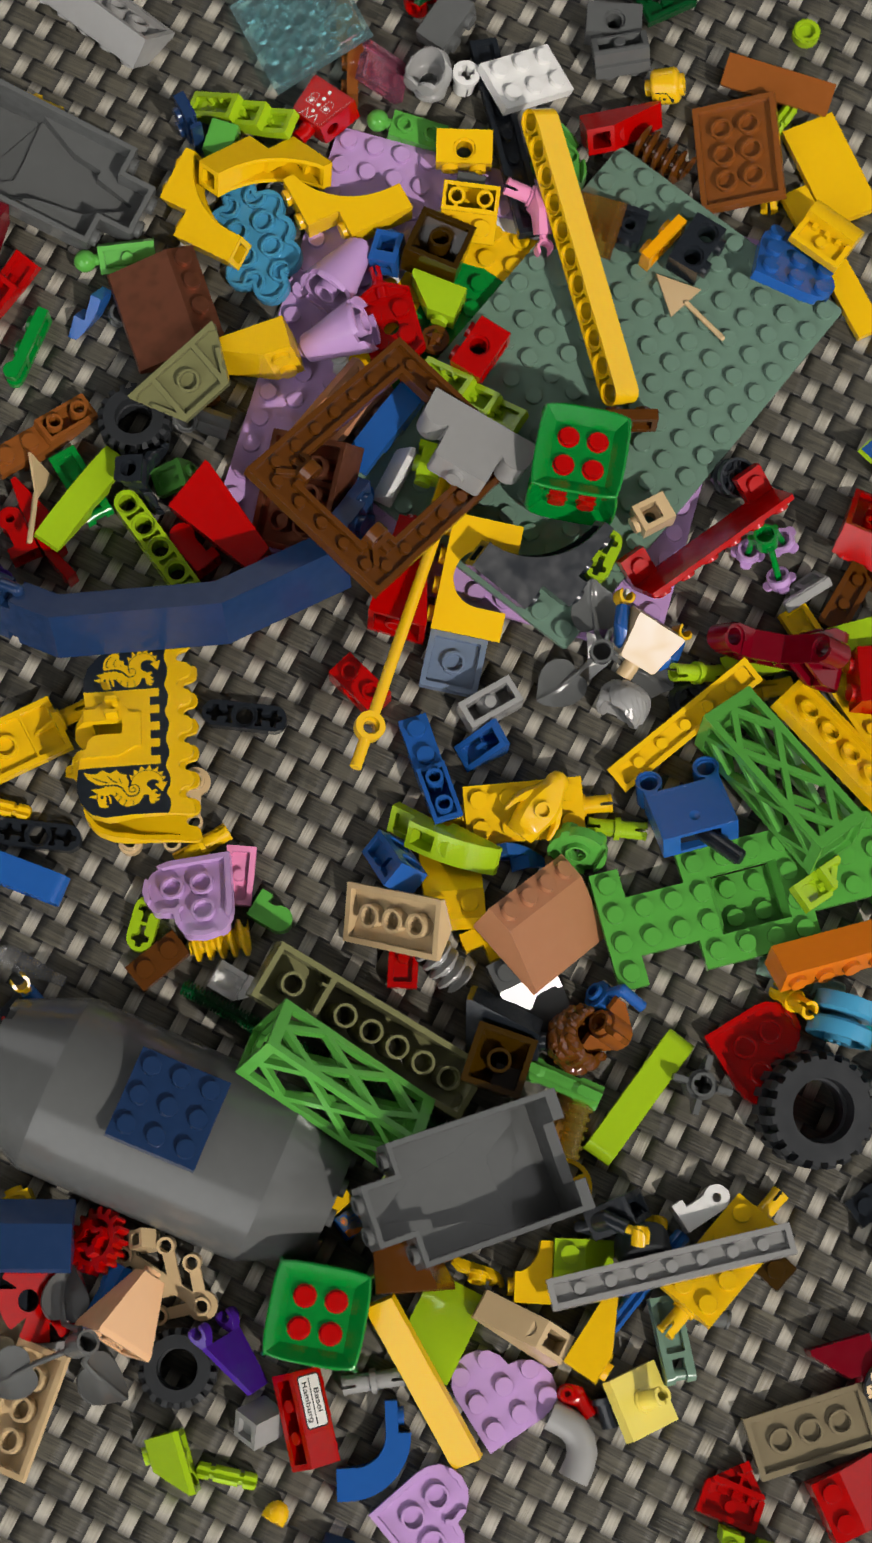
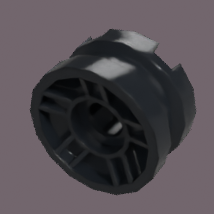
M741 457L726 458L719 461L711 472V482L714 485L713 490L723 498H742L735 484L730 480V476L734 472L733 477H735L752 465L751 462Z

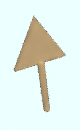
M656 274L670 317L685 305L721 341L725 340V336L689 302L701 289Z

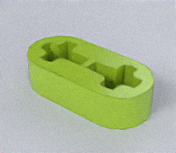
M613 530L610 534L611 539L614 540L613 545L616 547L611 546L607 554L603 553V550H598L592 558V567L597 565L599 559L604 561L602 571L605 573L599 572L598 575L592 574L593 568L590 567L584 573L588 581L596 579L601 584L608 579L623 543L622 537L617 531Z
M144 897L138 899L134 906L126 935L128 946L137 953H144L154 944L161 920L156 918L153 913H150L147 923L143 922L145 914L140 909L142 906L147 907ZM142 926L146 927L144 935L148 938V942H142L141 946L137 947L136 941L132 938L134 935L139 936Z

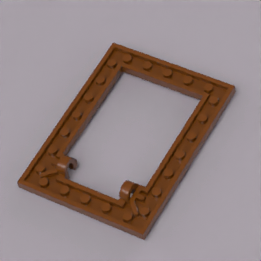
M400 337L252 462L243 473L375 599L500 483L495 477L494 472H492L478 496H473L461 488L451 485L396 537L378 521L361 540L305 488L311 478L316 479L323 470L310 455L398 379L426 404L437 387L477 410Z

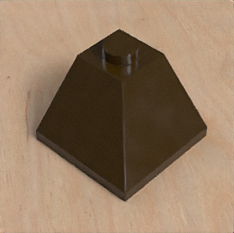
M479 1021L460 1080L512 1101L518 1100L538 1040Z

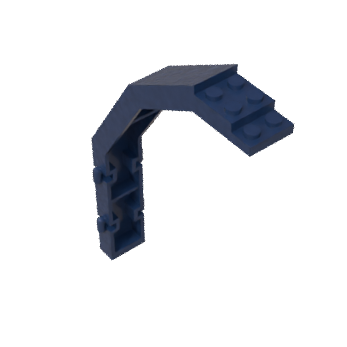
M360 477L332 512L360 540L376 521L373 512L374 497L371 494L370 480ZM311 538L211 582L56 594L27 582L21 585L16 582L14 577L0 572V635L9 639L14 635L19 638L20 643L57 658L224 645L233 643L351 588V578Z

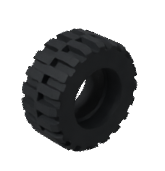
M801 1050V1052L785 1054V1059H776L771 1063L773 1070L764 1071L761 1075L760 1080L763 1081L761 1087H755L753 1094L758 1096L757 1104H752V1114L758 1115V1121L754 1122V1126L757 1132L763 1133L764 1136L760 1140L764 1146L772 1148V1154L778 1159L786 1160V1163L814 1170L819 1168L825 1170L834 1169L837 1164L845 1165L852 1159L850 1154L859 1155L864 1149V1146L861 1144L863 1140L869 1141L872 1136V1131L869 1130L872 1123V1096L868 1092V1090L872 1089V1086L868 1079L860 1077L863 1075V1071L857 1065H851L850 1060L846 1057L834 1055V1053L826 1051ZM818 1080L829 1088L834 1099L835 1110L833 1120L828 1129L820 1136L811 1139L804 1137L798 1130L793 1117V1105L800 1089L808 1082Z

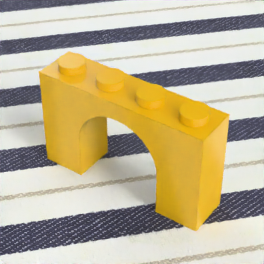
M465 515L444 534L449 536L447 547L441 546L438 564H442L443 567L441 576L435 575L432 593H437L435 605L429 604L427 610V621L431 622L430 628L492 642H500L505 614L476 608L465 603L456 592L454 571L458 562L466 554L473 552L481 540L491 542L504 551L518 555L524 527Z

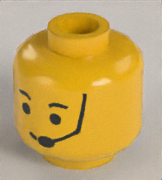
M674 66L653 69L650 73V79L645 80L644 83L646 97H651L652 101L660 100L661 105L676 104L681 100L682 96L686 95L684 72L680 73L678 68Z

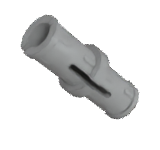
M397 1367L378 1371L375 1368H370L369 1372L341 1376L344 1396L368 1391L376 1394L379 1393L380 1389L406 1386Z

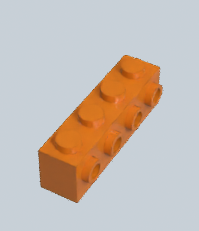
M872 919L771 946L764 964L779 991L784 992L791 989L796 991L816 982L826 983L835 977L842 975L851 976L860 970L871 968Z

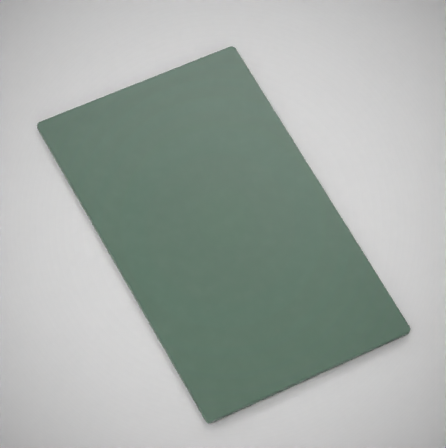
M625 148L616 150L581 191L639 390L638 398L634 403L617 405L616 407L634 409L639 406H647L650 409H658L659 415L656 432H631L624 478L617 497V511L613 522L610 524L621 535L623 541L617 560L638 545L644 546L645 550L648 551L666 529L665 527L644 539L640 532L635 534L628 523V518L631 517L629 514L631 507L663 491L677 515L711 474L718 462L735 445L842 312L841 308L829 299L827 302L817 300L814 305H811L750 279L757 246ZM623 202L650 211L637 253L631 251L622 252L613 245H610L611 235ZM697 212L727 229L724 240L727 241L725 248L719 257L716 255L712 257L710 263L713 265L704 279L699 277L695 285L665 269L668 256L679 239L647 272L638 265L641 255L639 250L649 238L654 240L658 236V230L662 224L668 219L672 221L678 214L687 220L685 230ZM553 234L548 235V239L554 245L552 253L547 257L546 248L540 246L541 254L537 258L534 255L533 247L437 359L450 365L448 357L456 344L461 346L466 338L464 334L468 326L472 322L477 323L481 316L486 317L510 332L509 346L482 385L501 393L504 400L528 411L529 418L518 432V435L536 444L542 409L546 403L560 402L599 409L608 408L602 402ZM706 236L700 237L704 242H711V239ZM685 259L689 264H697L694 259ZM656 274L701 289L689 302L725 336V340L721 341L685 305L670 317ZM479 347L471 349V351L474 354H482L485 352L482 348ZM424 403L407 429L401 431L389 450L381 455L369 474L364 476L359 472L358 477L370 480L374 491L396 450L414 447L416 448V454H419V442L421 439L439 444L438 439H425L417 430V420L426 403ZM532 461L517 483L507 485L500 482L466 514L524 527L518 555H539L558 550L575 541L591 527L590 525L539 516L525 509V497ZM411 469L392 507L390 506L389 508L373 500V503L396 521L399 514L419 516L432 504L431 500L435 488L430 487L427 489L414 484L416 471ZM650 516L645 517L648 523L654 521ZM443 535L436 550L437 553L440 554L441 546L447 547L449 536ZM613 539L603 549V553L607 554L611 546L616 547L613 545ZM472 552L466 554L458 562L456 567L560 648H568L580 634V631L577 630L571 619L572 605L568 607L559 604L541 589L539 591L540 597L534 605L528 606L526 609L517 607L464 564ZM599 559L597 565L592 567V574L605 573L602 571L603 560ZM615 562L608 579L601 583L611 593L625 579L617 562ZM580 574L579 577L587 582L588 580L584 574Z

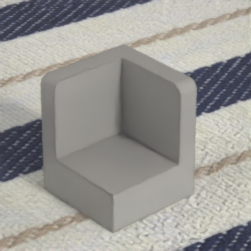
M264 1395L237 1408L234 1435L253 1451L282 1437L283 1427L278 1405Z

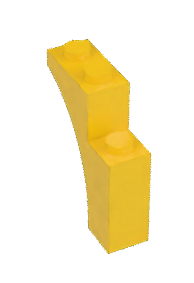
M248 136L199 160V185L217 197L252 184L283 182V178L292 174L308 186L321 190L331 186L332 161L294 136L290 140H285L271 148Z
M185 147L182 155L177 158L175 168L169 180L164 183L160 198L167 205L184 213V216L176 225V231L173 236L185 246L193 245L194 250L239 271L252 245L242 236L223 227L214 217L206 199L205 189L199 185V160L202 158L194 150Z
M293 174L283 178L284 190L281 191L282 198L287 207H293L296 213L294 214V219L300 230L305 229L309 238L337 225L343 239L356 237L369 240L375 236L377 228L383 230L392 229L412 219L413 206L400 183L368 195L338 196L316 190L300 181Z

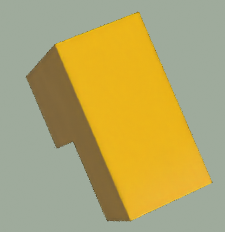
M475 928L458 935L465 955L483 947L490 964L501 959Z

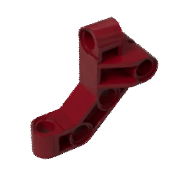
M740 622L714 624L707 632V642L715 652L738 661L745 657L749 663L794 671L805 686L822 692H838L842 669L851 657V648L848 645L849 634L837 628L824 630L819 628L794 635H784L754 629Z

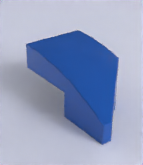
M102 286L91 294L87 310L82 309L74 315L68 337L77 340L103 315L112 295L110 289Z
M509 842L498 844V846L503 848L500 861H510L511 872L527 868L539 869L546 866L545 858L528 847Z

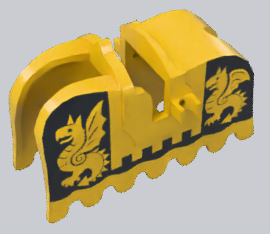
M190 647L100 655L87 669L83 680L85 710L81 711V718L75 728V741L83 750L78 751L72 758V764L66 767V777L72 778L77 782V794L81 806L84 808L83 811L87 823L94 833L101 838L123 844L201 843L203 840L201 829L187 823L188 819L197 816L202 808L200 801L186 796L189 790L196 789L201 782L199 774L186 769L187 764L196 762L199 759V749L195 745L185 742L187 737L193 736L198 732L199 725L195 719L184 715L186 711L194 709L198 704L197 696L184 688L185 685L196 681L197 668L190 666L187 662L176 659L179 654L187 652Z

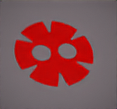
M75 1266L79 1278L85 1285L82 1273L78 1271L77 1266ZM4 1273L2 1276L4 1280L14 1285L16 1289H0V1313L9 1329H13L22 1320L26 1319L19 1335L23 1340L33 1343H49L50 1323L59 1337H63L71 1331L62 1327L61 1319L56 1321L47 1319L41 1308L40 1298L42 1290L55 1273ZM27 1289L35 1291L39 1298L38 1306L31 1312L21 1310L18 1305L20 1293Z

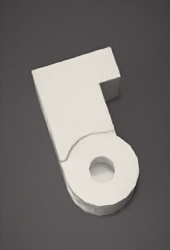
M713 1184L705 1187L701 1191L700 1197L688 1205H685L683 1200H679L669 1206L668 1209L686 1234L724 1210L729 1205L730 1194L724 1186Z

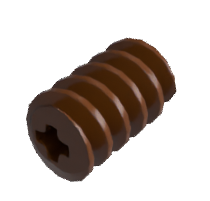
M650 125L637 140L633 155L637 158L642 157V162L647 165L651 163L653 170L658 171L660 169L659 174L664 178L669 176L668 181L675 184L689 173L697 158L693 157L687 162L685 159L688 151L685 150L678 155L679 145L676 143L669 148V137L660 142L661 131L651 135L650 132L653 126Z

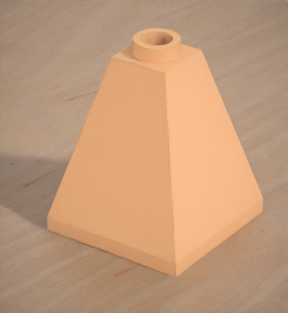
M144 1266L143 1270L134 1269L81 1315L74 1325L82 1326L83 1330H93L98 1335L99 1341L123 1356L149 1362L152 1356L165 1284L159 1280L161 1274L149 1266Z

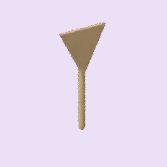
M28 452L34 489L27 534V543L31 544L33 542L38 498L52 481L53 476L31 452Z

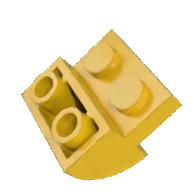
M444 179L441 213L477 227L471 243L494 246L501 187Z
M818 199L790 235L788 242L834 274L844 259L849 256L862 239L865 232Z

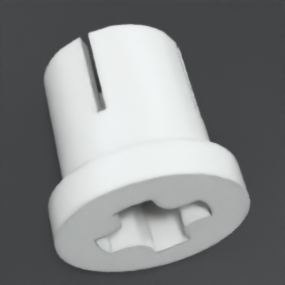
M462 60L456 63L453 68V91L460 97L470 96L479 81L478 66L474 62Z

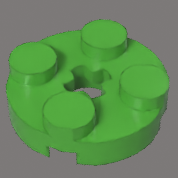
M566 822L562 824L561 829L557 830L553 838L548 842L547 854L548 857L551 855L553 860L562 854L579 874H584L585 870L594 868L593 872H596L605 865L607 860V837L602 832H595L589 828L580 827L573 822Z

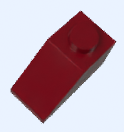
M862 1332L804 1349L808 1357L845 1378H854L856 1383L863 1382L867 1372L872 1367V1340L870 1333Z

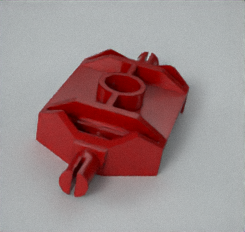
M375 265L377 276H375L373 266L370 267L368 270L373 284L360 298L368 305L364 307L367 315H374L381 338L380 344L376 345L379 349L369 353L370 361L398 337L404 340L421 356L426 350V344L410 287L386 282L383 279L379 265ZM389 323H395L399 326V330L395 334L389 335L384 332V327Z

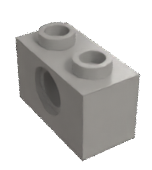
M508 674L457 703L456 712L471 735L490 720L496 718L499 721L522 708L524 699Z

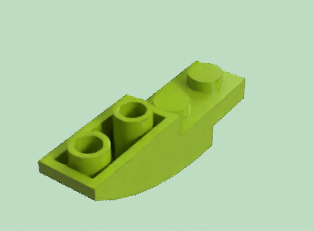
M401 802L392 805L387 831L405 840L404 847L430 859L460 869L492 876L497 873L502 847L455 823L448 826L442 823L435 825L432 818Z

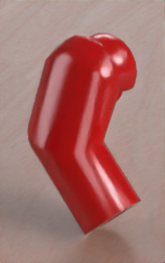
M564 1383L558 1387V1400L564 1404L577 1407L580 1414L586 1420L597 1413L595 1407L591 1406L590 1399L583 1387Z

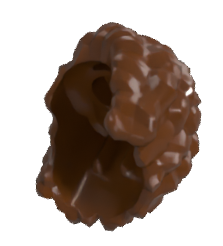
M584 1003L569 1005L560 1014H556L548 1024L547 1054L553 1059V1063L559 1065L566 1073L573 1076L585 1075L588 1071L595 1070L607 1058V1054L602 1051L588 1052L581 1043L582 1038L587 1032L592 1035L588 1025V1018L586 1017L594 1013V1008Z

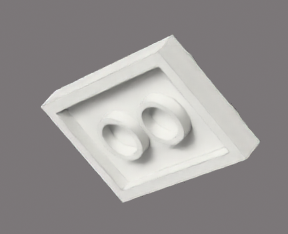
M548 44L480 63L477 68V72L503 116L570 96L574 90Z

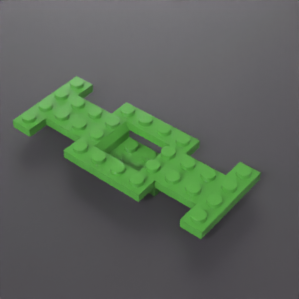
M865 806L859 807L867 816V819L854 844L838 854L841 858L836 879L838 880V888L833 891V896L807 914H805L788 889L809 874L770 830L731 840L746 851V856L740 864L731 863L709 846L674 855L681 883L625 897L618 869L588 876L587 879L617 985L625 984L631 990L650 985L642 956L696 943L699 944L705 968L708 971L766 956L773 945L822 933L816 911L870 898L872 903V812ZM790 825L784 826L785 829L791 831ZM766 863L765 865H762V866H758V867H754V868L742 870V871H739V872H735V873H731V874H727V875H723V876H719V877H715V878H710V877H713V876H717V875L729 873V872H732V871H736V870H740V869H744V868H748V867H752V866H756V865H760V864Z

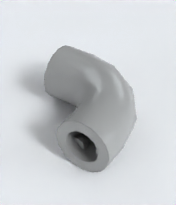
M556 1400L546 1418L543 1429L557 1435L566 1445L567 1452L559 1473L587 1487L593 1475L598 1455L595 1433L584 1416L571 1406Z

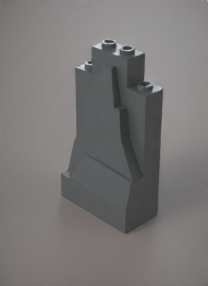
M0 78V201L9 205V215L78 250H89L91 245L95 247L101 238L102 232L120 241L133 240L134 237L139 239L145 227L143 220L147 214L152 215L158 199L155 198L156 187L134 177L140 164V160L137 159L138 148Z
M555 1088L377 1147L376 1163L379 1170L384 1172L386 1178L351 1190L353 1195L351 1197V1205L355 1214L360 1216L363 1228H361L362 1239L367 1247L370 1246L371 1252L407 1241L406 1253L411 1265H415L416 1271L596 1208L586 1178L573 1180L553 1121L564 1118V1114Z

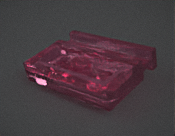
M371 39L364 41L362 44L364 51L360 53L355 79L394 105L402 103L406 88L403 79L407 64Z

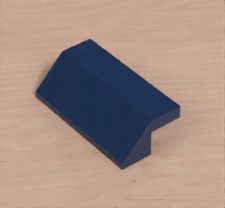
M0 1199V1273H71L75 1250L73 1228L76 1200Z

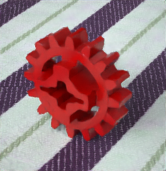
M99 1206L98 1210L89 1209L88 1217L80 1216V1226L74 1225L73 1228L76 1232L75 1236H73L75 1246L73 1265L77 1266L78 1271L94 1277H98L99 1273L107 1275L108 1266L116 1268L117 1257L124 1258L125 1255L121 1249L129 1244L128 1241L124 1240V1236L129 1233V1229L123 1227L126 1219L119 1217V1212Z

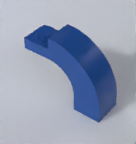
M385 1399L386 1437L379 1454L368 1463L362 1465L337 1466V1502L359 1501L378 1494L396 1479L404 1467L410 1450L411 1430L398 1431V1425H404V1406H397V1399Z

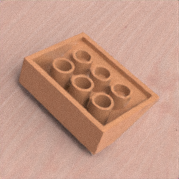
M562 854L490 907L473 925L533 995L537 994L604 939L597 911L583 878Z

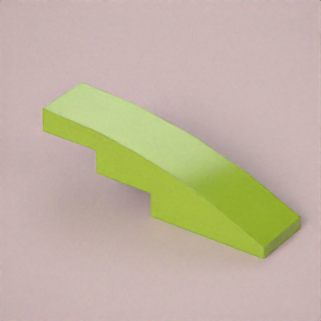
M195 91L190 101L196 113L197 121L210 125L213 117L239 125L241 133L267 138L290 140L299 118V114L294 109L272 108L266 101L244 100L238 93Z
M431 356L425 359L436 372L480 413L518 434L529 418L527 410L504 400L501 393L477 383L474 376Z
M106 445L53 507L35 531L34 537L58 553L89 520L96 506L109 494L111 486L116 482L114 480L115 457L121 455Z

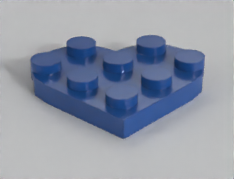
M772 225L768 231L764 232L757 244L750 279L811 305H814L817 300L827 302L835 289L832 278L833 273L788 242L792 234L791 232L785 231L779 225Z

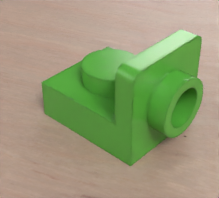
M177 457L153 469L150 474L157 496L165 499L179 492L197 470L195 464Z

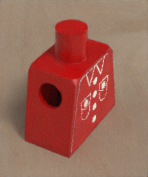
M315 74L293 107L299 114V118L297 121L298 127L293 131L292 136L303 143H306L312 136L323 143H329L360 117L355 100Z

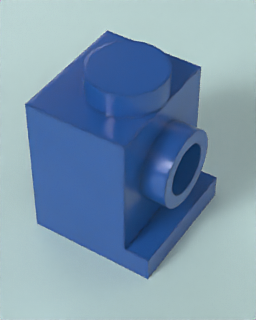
M376 229L368 255L369 266H373L376 274L375 265H379L382 275L398 278L399 266L406 244L404 234L394 229Z

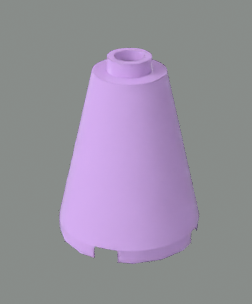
M351 237L304 272L300 285L301 288L305 285L308 291L306 297L314 306L329 314L347 299L356 296L369 264L370 245L362 238Z
M353 296L303 333L298 343V350L304 359L307 358L310 362L371 353L378 350L379 348L376 345L381 342L380 332L374 315H367L364 307L368 306L366 302L359 296Z

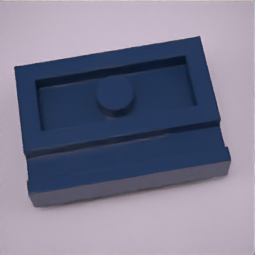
M184 91L173 95L175 107L172 108V112L176 119L174 124L180 137H186L190 146L193 145L194 151L199 155L203 153L202 148L204 144L202 124L200 121L197 122L196 113Z

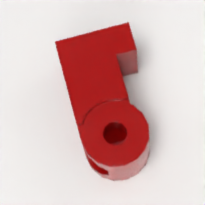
M11 506L0 511V528L14 545V547L7 549L15 567L18 568L42 557L34 537L31 544L27 543L28 525L21 511Z
M178 523L171 528L169 533L170 540L199 580L222 564L217 550L212 546L206 551L196 539L195 532L189 524Z

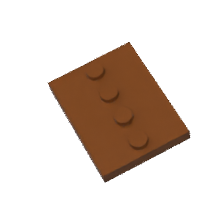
M774 91L692 109L700 199L703 207L716 214L787 199L777 102Z

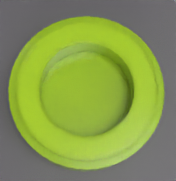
M811 19L799 20L794 25L792 31L794 44L804 49L815 46L820 36L819 25Z

